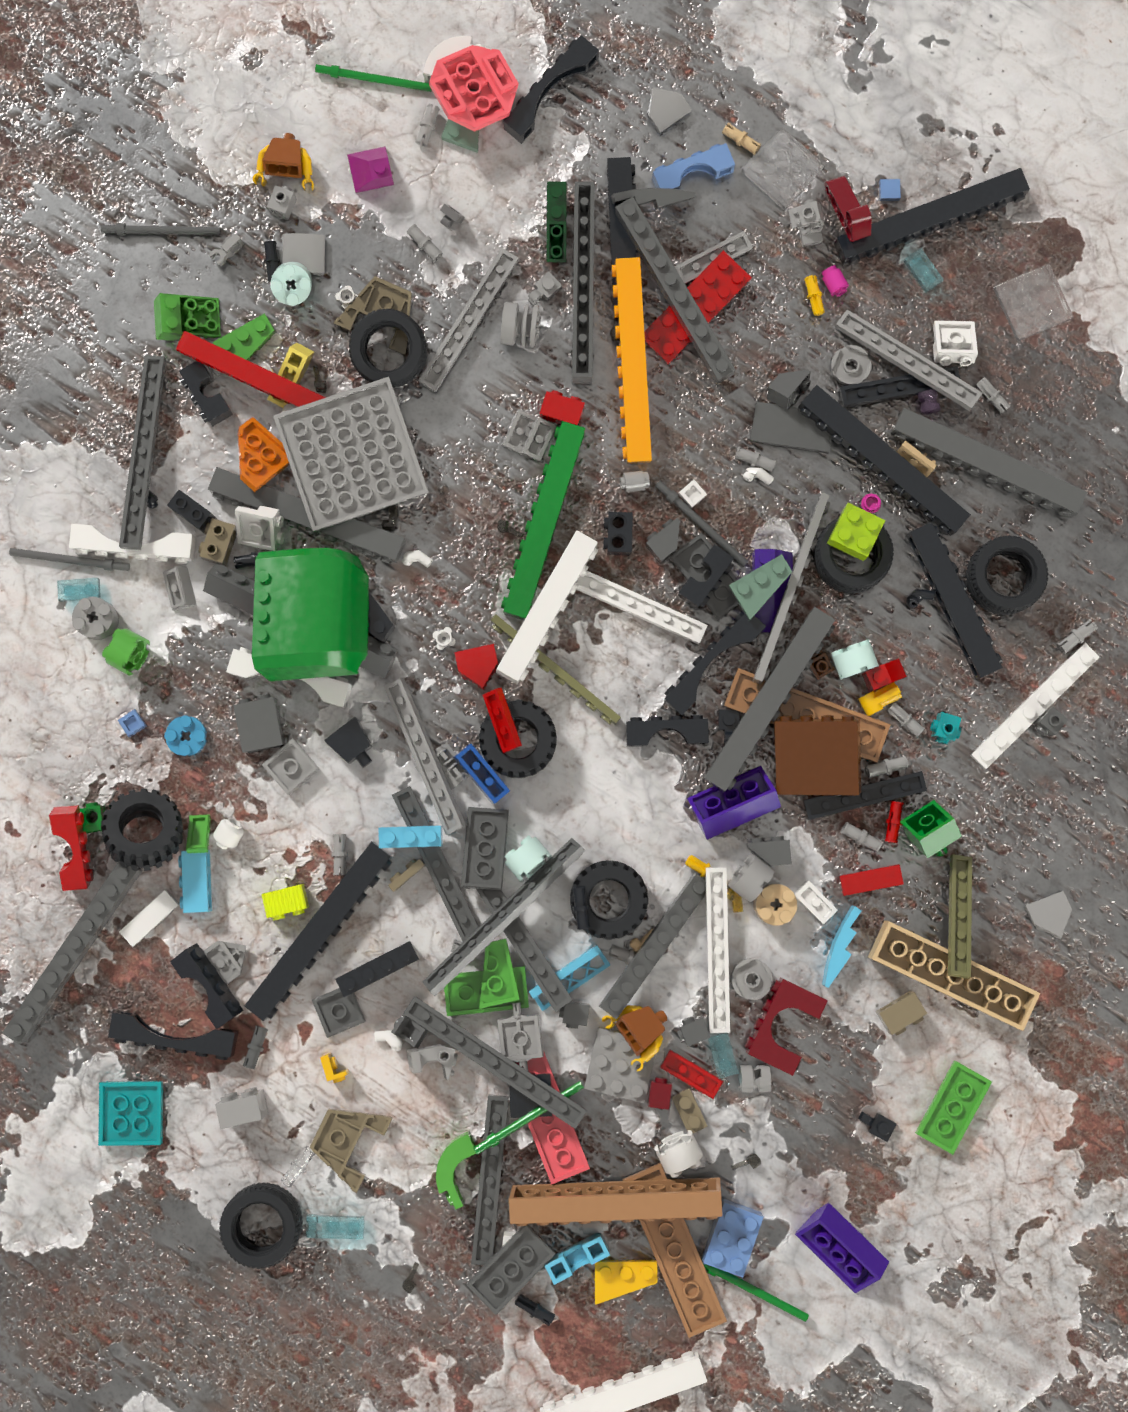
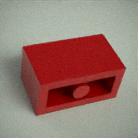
M555 390L551 392L546 391L539 417L559 425L564 421L579 426L585 402H582V399L575 396L565 397L561 392Z

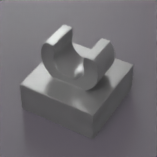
M444 204L440 209L445 214L440 223L445 227L450 228L454 222L461 224L465 218L450 205Z

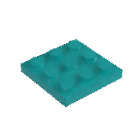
M163 1081L99 1082L98 1146L163 1144Z

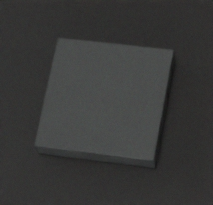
M340 988L312 999L327 1038L366 1022L355 993L344 997Z

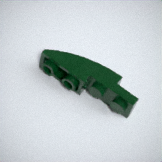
M547 181L546 263H566L567 182Z

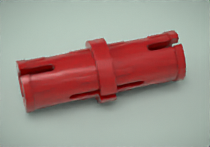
M890 801L889 817L886 819L888 824L885 842L898 843L904 804L902 802Z

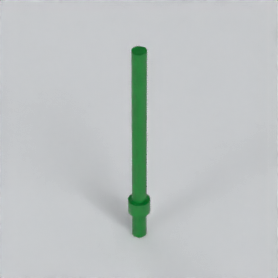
M316 64L315 67L316 73L328 74L333 78H339L340 76L432 92L429 83L342 69L337 65H331L330 67Z
M579 1081L561 1092V1094L569 1098L582 1090L584 1086ZM542 1106L535 1108L496 1134L493 1132L488 1135L486 1140L473 1147L474 1151L478 1155L491 1146L492 1148L500 1144V1140L548 1110Z
M703 1263L708 1274L714 1277L717 1275L802 1321H807L808 1313L729 1272Z

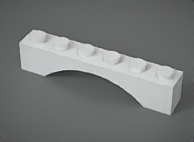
M71 524L69 548L78 555H87L88 552L95 553V556L100 557L114 554L116 558L127 559L128 556H135L137 560L155 558V561L167 562L168 559H171L179 564H187L188 561H194L196 537L194 535L172 532L160 540L142 544L141 550L121 549L118 542L108 539L92 525Z
M240 647V650L233 649L226 670L227 673L248 680L262 676L254 669L252 650ZM339 676L336 679L329 677L301 679L309 684L325 703L346 708L352 689L348 679Z

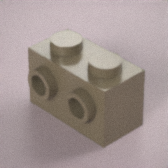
M212 518L211 522H208L206 525L205 541L201 542L198 552L203 560L227 566L237 536L236 526Z
M913 991L905 993L875 1011L887 1032L896 1036L906 1031L905 1027L911 1023L916 1025L923 1021V1016L927 1014Z

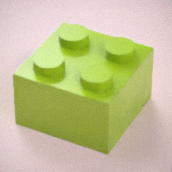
M847 503L827 544L864 561L869 556L885 520L853 504Z

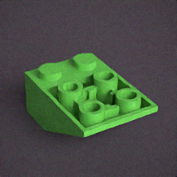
M159 293L155 298L156 340L179 341L184 331L199 338L204 337L205 339L221 337L219 298Z

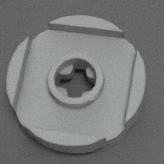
M855 345L839 349L831 361L832 377L845 386L865 381L872 367L867 352ZM853 361L856 369L849 370L846 363L849 364Z
M749 958L742 960L731 972L733 989L739 996L745 999L758 1000L766 996L770 991L773 981L772 972L765 963L758 959ZM749 974L757 976V979H755L756 984L752 985V983L746 982Z

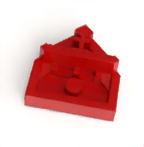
M494 644L454 652L458 672L461 674L462 679H467L484 690L487 686L486 683L496 673L498 666Z

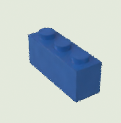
M468 744L454 756V759L492 804L497 803L510 792L508 787L472 744Z

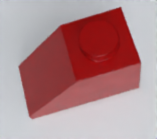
M899 658L861 674L869 693L907 677Z

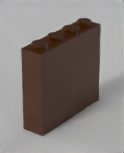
M790 715L780 716V719L775 721L777 794L860 795V719H854V715H843L842 719H834L833 715H823L821 719H813L812 715H803L801 719H793V716Z

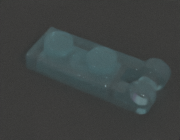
M306 1215V1222L308 1223V1229L306 1230L307 1238L364 1239L365 1216ZM317 1223H322V1230L316 1229Z

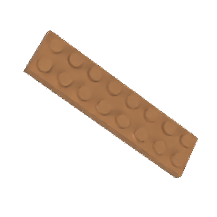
M738 668L724 707L745 714L764 685L765 680L760 685L752 681L755 674ZM791 688L789 693L792 695L785 705L782 703L778 710L781 712L777 719L784 715L793 716V719H801L803 715H812L813 719H821L823 715H833L834 719H842L843 715H854V719H860L861 758L874 763L878 762L891 724ZM771 720L770 724L775 725V722Z
M661 1163L628 1176L623 1181L667 1179ZM676 1218L673 1221L654 1219L651 1222H644L642 1219H639L688 1337L690 1338L727 1322L685 1219Z

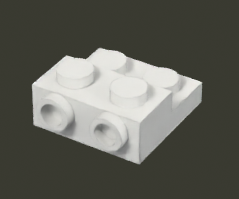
M934 321V362L940 363L942 366H948L951 363L969 366L975 363L978 354L975 323L972 321Z
M241 506L235 509L238 544L276 551L279 545L283 544L285 534L281 532L284 517L280 515L279 509L260 506L257 510Z

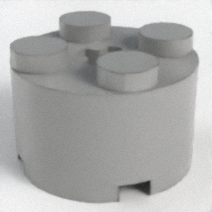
M88 597L81 599L75 606L72 613V624L80 634L93 640H103L112 635L117 629L119 617L115 608L110 603L98 597Z
M752 853L746 858L743 866H738L733 873L734 876L727 884L728 887L749 903L758 897L763 891L764 885L769 883L775 873L771 867Z

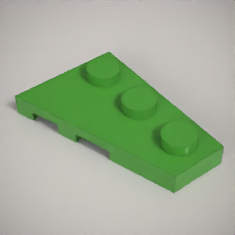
M264 313L217 339L213 344L250 361L253 354L260 350L276 332Z
M507 938L492 941L485 948L479 1009L520 1000Z

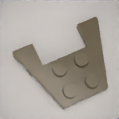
M374 276L358 294V297L334 321V324L351 332L359 313L368 315V313L374 310L387 308L398 310L410 316L412 292ZM393 327L396 331L389 349L406 356L407 335L402 330Z
M329 1108L309 1148L327 1166H330L338 1174L337 1176L351 1187L350 1189L353 1192L357 1193L366 1174L347 1166V1162L364 1127L384 1136L393 1117Z

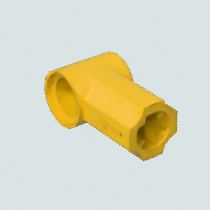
M893 682L876 692L872 691L862 696L858 700L866 715L870 716L884 709V706L902 698L898 686Z

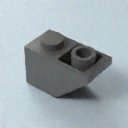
M800 370L780 373L769 385L767 399L788 410L792 404L795 405L800 394L809 388L811 384V371Z
M678 518L674 521L669 519L662 525L664 529L659 533L654 531L646 538L648 541L645 546L659 564L667 560L677 550L680 526Z
M784 836L772 837V841L764 842V838L751 839L752 843H746L747 848L768 866L792 864L790 840H784Z

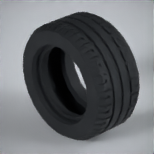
M387 308L368 313V315L363 316L357 322L350 335L349 355L356 371L370 383L389 377L393 388L404 386L420 374L426 362L427 341L422 329L410 316L398 310ZM384 327H396L402 330L407 335L410 343L406 362L399 368L391 371L377 369L370 362L367 354L368 342L371 336L377 330Z
M838 517L829 523L817 538L813 552L815 569L819 577L822 578V581H825V584L829 585L830 588L848 594L861 593L877 585L890 570L894 556L892 539L883 526L872 547L874 561L870 570L856 575L843 572L833 559V546L827 544L839 519Z
M1000 536L985 543L972 555L966 568V586L970 596L976 601L977 605H980L979 607L993 614L1010 615L1027 609L1041 598L1047 586L1049 573L1047 563L1045 562L1046 559L1043 558L1044 555L1041 554L1038 547L1034 546L1035 544L1019 536ZM1008 555L1017 559L1023 565L1026 572V584L1019 595L1004 596L997 593L990 586L987 579V567L993 557Z
M265 1182L249 1185L239 1191L224 1208L219 1223L220 1239L227 1254L235 1262L237 1261L238 1264L248 1268L252 1267L253 1269L269 1268L283 1261L296 1246L303 1227L302 1212L295 1197L285 1188ZM261 1203L271 1206L278 1212L283 1224L282 1236L278 1242L271 1246L260 1247L253 1245L245 1239L241 1232L240 1218L243 1210L248 1206Z

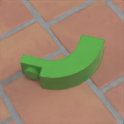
M470 1131L459 1135L446 1146L436 1170V1184L439 1194L448 1191L446 1194L450 1206L454 1205L455 1209L464 1206L463 1197L454 1177L455 1168L462 1160L476 1154L473 1149L476 1145Z

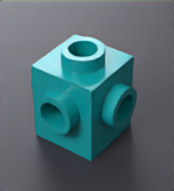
M944 712L938 713L936 720L933 719L931 723V737L937 738L936 742L946 745L959 739L962 730L959 726L962 718Z

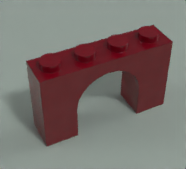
M780 977L779 981L776 980L772 986V997L765 1001L762 1008L764 1014L762 1018L758 1017L754 1025L756 1031L753 1037L749 1036L745 1048H747V1054L793 1076L802 1057L775 1042L771 1033L772 1021L780 1011L788 1008L799 1009L820 1019L828 1000Z

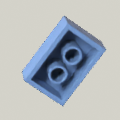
M721 1198L722 1217L714 1219L701 1258L704 1264L743 1278L763 1220V1215L760 1211Z

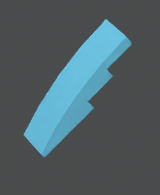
M856 906L850 907L831 944L822 985L827 988L830 987L852 955L845 949L857 933L850 928L861 913V910Z

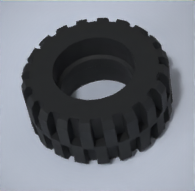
M516 699V701H506L513 721H525L535 729L537 734L535 749L531 754L523 758H512L503 753L488 713L480 727V750L490 767L501 775L510 778L533 776L543 770L554 755L557 745L555 725L549 714L533 702Z
M141 788L140 792H135V789L129 791L128 795L122 793L117 796L118 801L115 802L113 800L109 804L110 810H105L103 814L104 820L101 821L102 837L105 848L111 854V858L115 862L120 861V865L124 868L131 866L134 871H139V868L149 871L152 866L159 868L163 866V861L169 862L172 860V853L177 854L180 849L179 844H182L183 841L182 818L175 802H170V797L166 794L160 796L159 791L153 789L152 792H148L147 788ZM147 816L155 818L162 823L163 828L160 834L149 842L134 843L123 836L125 826L135 818Z
M606 860L593 863L585 868L573 883L572 887H586V899L590 907L588 915L591 928L583 930L594 937L609 940L622 938L632 933L642 923L644 916H646L649 904L647 887L642 877L632 867L622 862ZM605 880H613L620 883L628 894L626 910L622 915L614 919L599 917L590 906L592 889L598 883ZM571 889L570 905L572 914L576 920V912L573 911V906H575L573 890Z

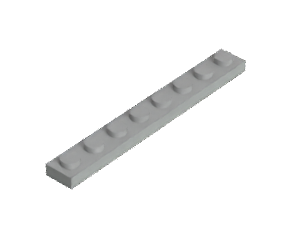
M501 248L418 380L420 384L435 393L437 392L518 263L519 258Z
M849 310L845 311L835 326L839 331L968 411L973 409L983 394Z
M399 678L387 684L384 688L446 835H449L466 827L405 679Z

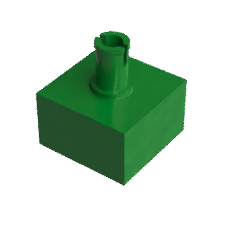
M935 800L900 821L907 838L927 858L934 854L938 857L944 856L941 850L943 849L944 854H947L948 849L946 846L962 837L955 819Z

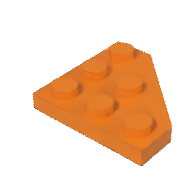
M254 417L239 427L240 480L256 492L290 464L283 443Z

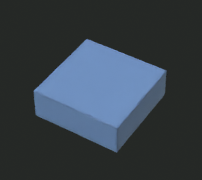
M880 179V201H900V179Z
M136 709L118 720L128 737H132L147 727Z

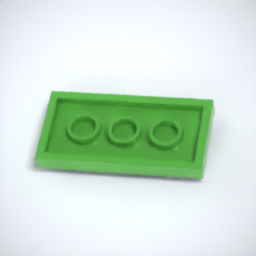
M525 966L513 967L520 1000L479 1009L483 970L459 973L444 988L447 1016L512 1010V1003L521 1002V1008H529Z
M954 1060L915 1133L953 1155L992 1081Z

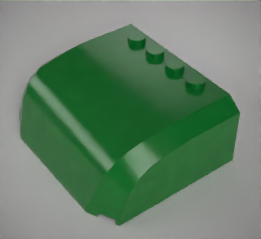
M304 548L258 553L255 559L252 661L254 669L268 681L358 674V669L368 654L369 576L358 557L349 552L332 548Z

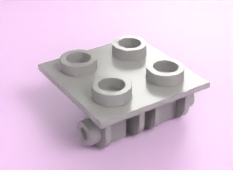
M447 742L435 750L452 790L468 778L469 775L454 759L456 753Z

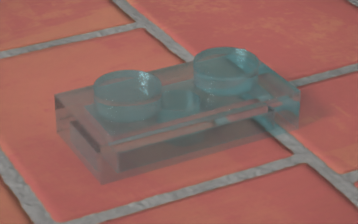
M922 248L904 259V263L925 293L943 282L944 279Z
M99 578L57 581L58 601L60 602L78 601L88 597L101 598Z
M728 1033L711 1036L708 1042L718 1078L739 1074Z

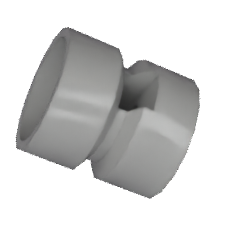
M740 1065L739 1083L741 1093H753L754 1089H757L758 1092H771L770 1066L757 1065L756 1068H753L752 1065Z

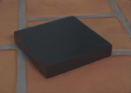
M550 1073L533 1074L551 1086ZM509 1085L511 1118H521L540 1106ZM547 1111L539 1117L552 1116V1113Z

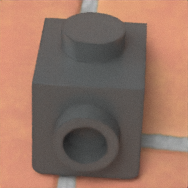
M1051 707L1044 716L1039 717L1033 724L1037 726L1036 730L1040 734L1050 737L1056 735L1068 719L1057 709Z
M404 1015L396 1020L391 1033L400 1036L415 1048H419L429 1032Z

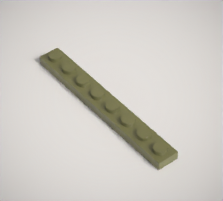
M495 614L491 619L492 628L500 635L502 633L506 634L509 637L507 641L512 643L518 632ZM539 649L536 651L539 653L536 659L540 662L538 666L546 673L551 671L555 675L554 679L562 686L566 684L571 688L569 691L578 699L582 697L586 700L585 705L592 711L597 709L602 714L601 718L609 725L611 723L616 725L621 718L616 712Z

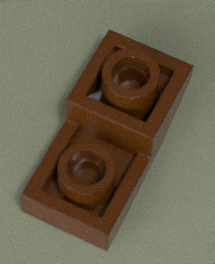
M822 649L818 654L815 652L811 657L813 663L809 670L816 680L835 670Z

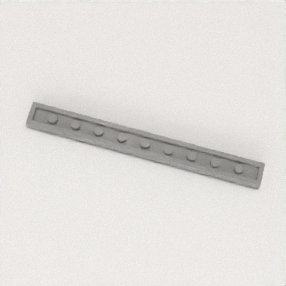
M823 492L818 498L752 681L759 685L763 680L766 681L771 670L768 669L769 662H773L777 654V650H774L775 645L782 640L784 634L781 631L783 624L787 625L791 615L788 609L790 605H794L797 594H794L796 587H800L804 576L801 575L803 568L807 569L811 559L808 557L809 551L814 550L817 539L814 538L817 531H821L824 523L821 520L823 513L827 514L831 504L828 502L830 495Z

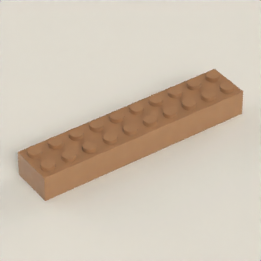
M720 1177L557 1183L552 1185H513L509 1196L510 1224L526 1226L528 1223H537V1225L544 1226L558 1222L559 1225H567L570 1222L589 1224L591 1221L610 1223L612 1220H621V1222L628 1223L638 1219H642L644 1222H651L654 1219H663L665 1221H673L676 1218L695 1220L697 1217L713 1220L722 1217Z

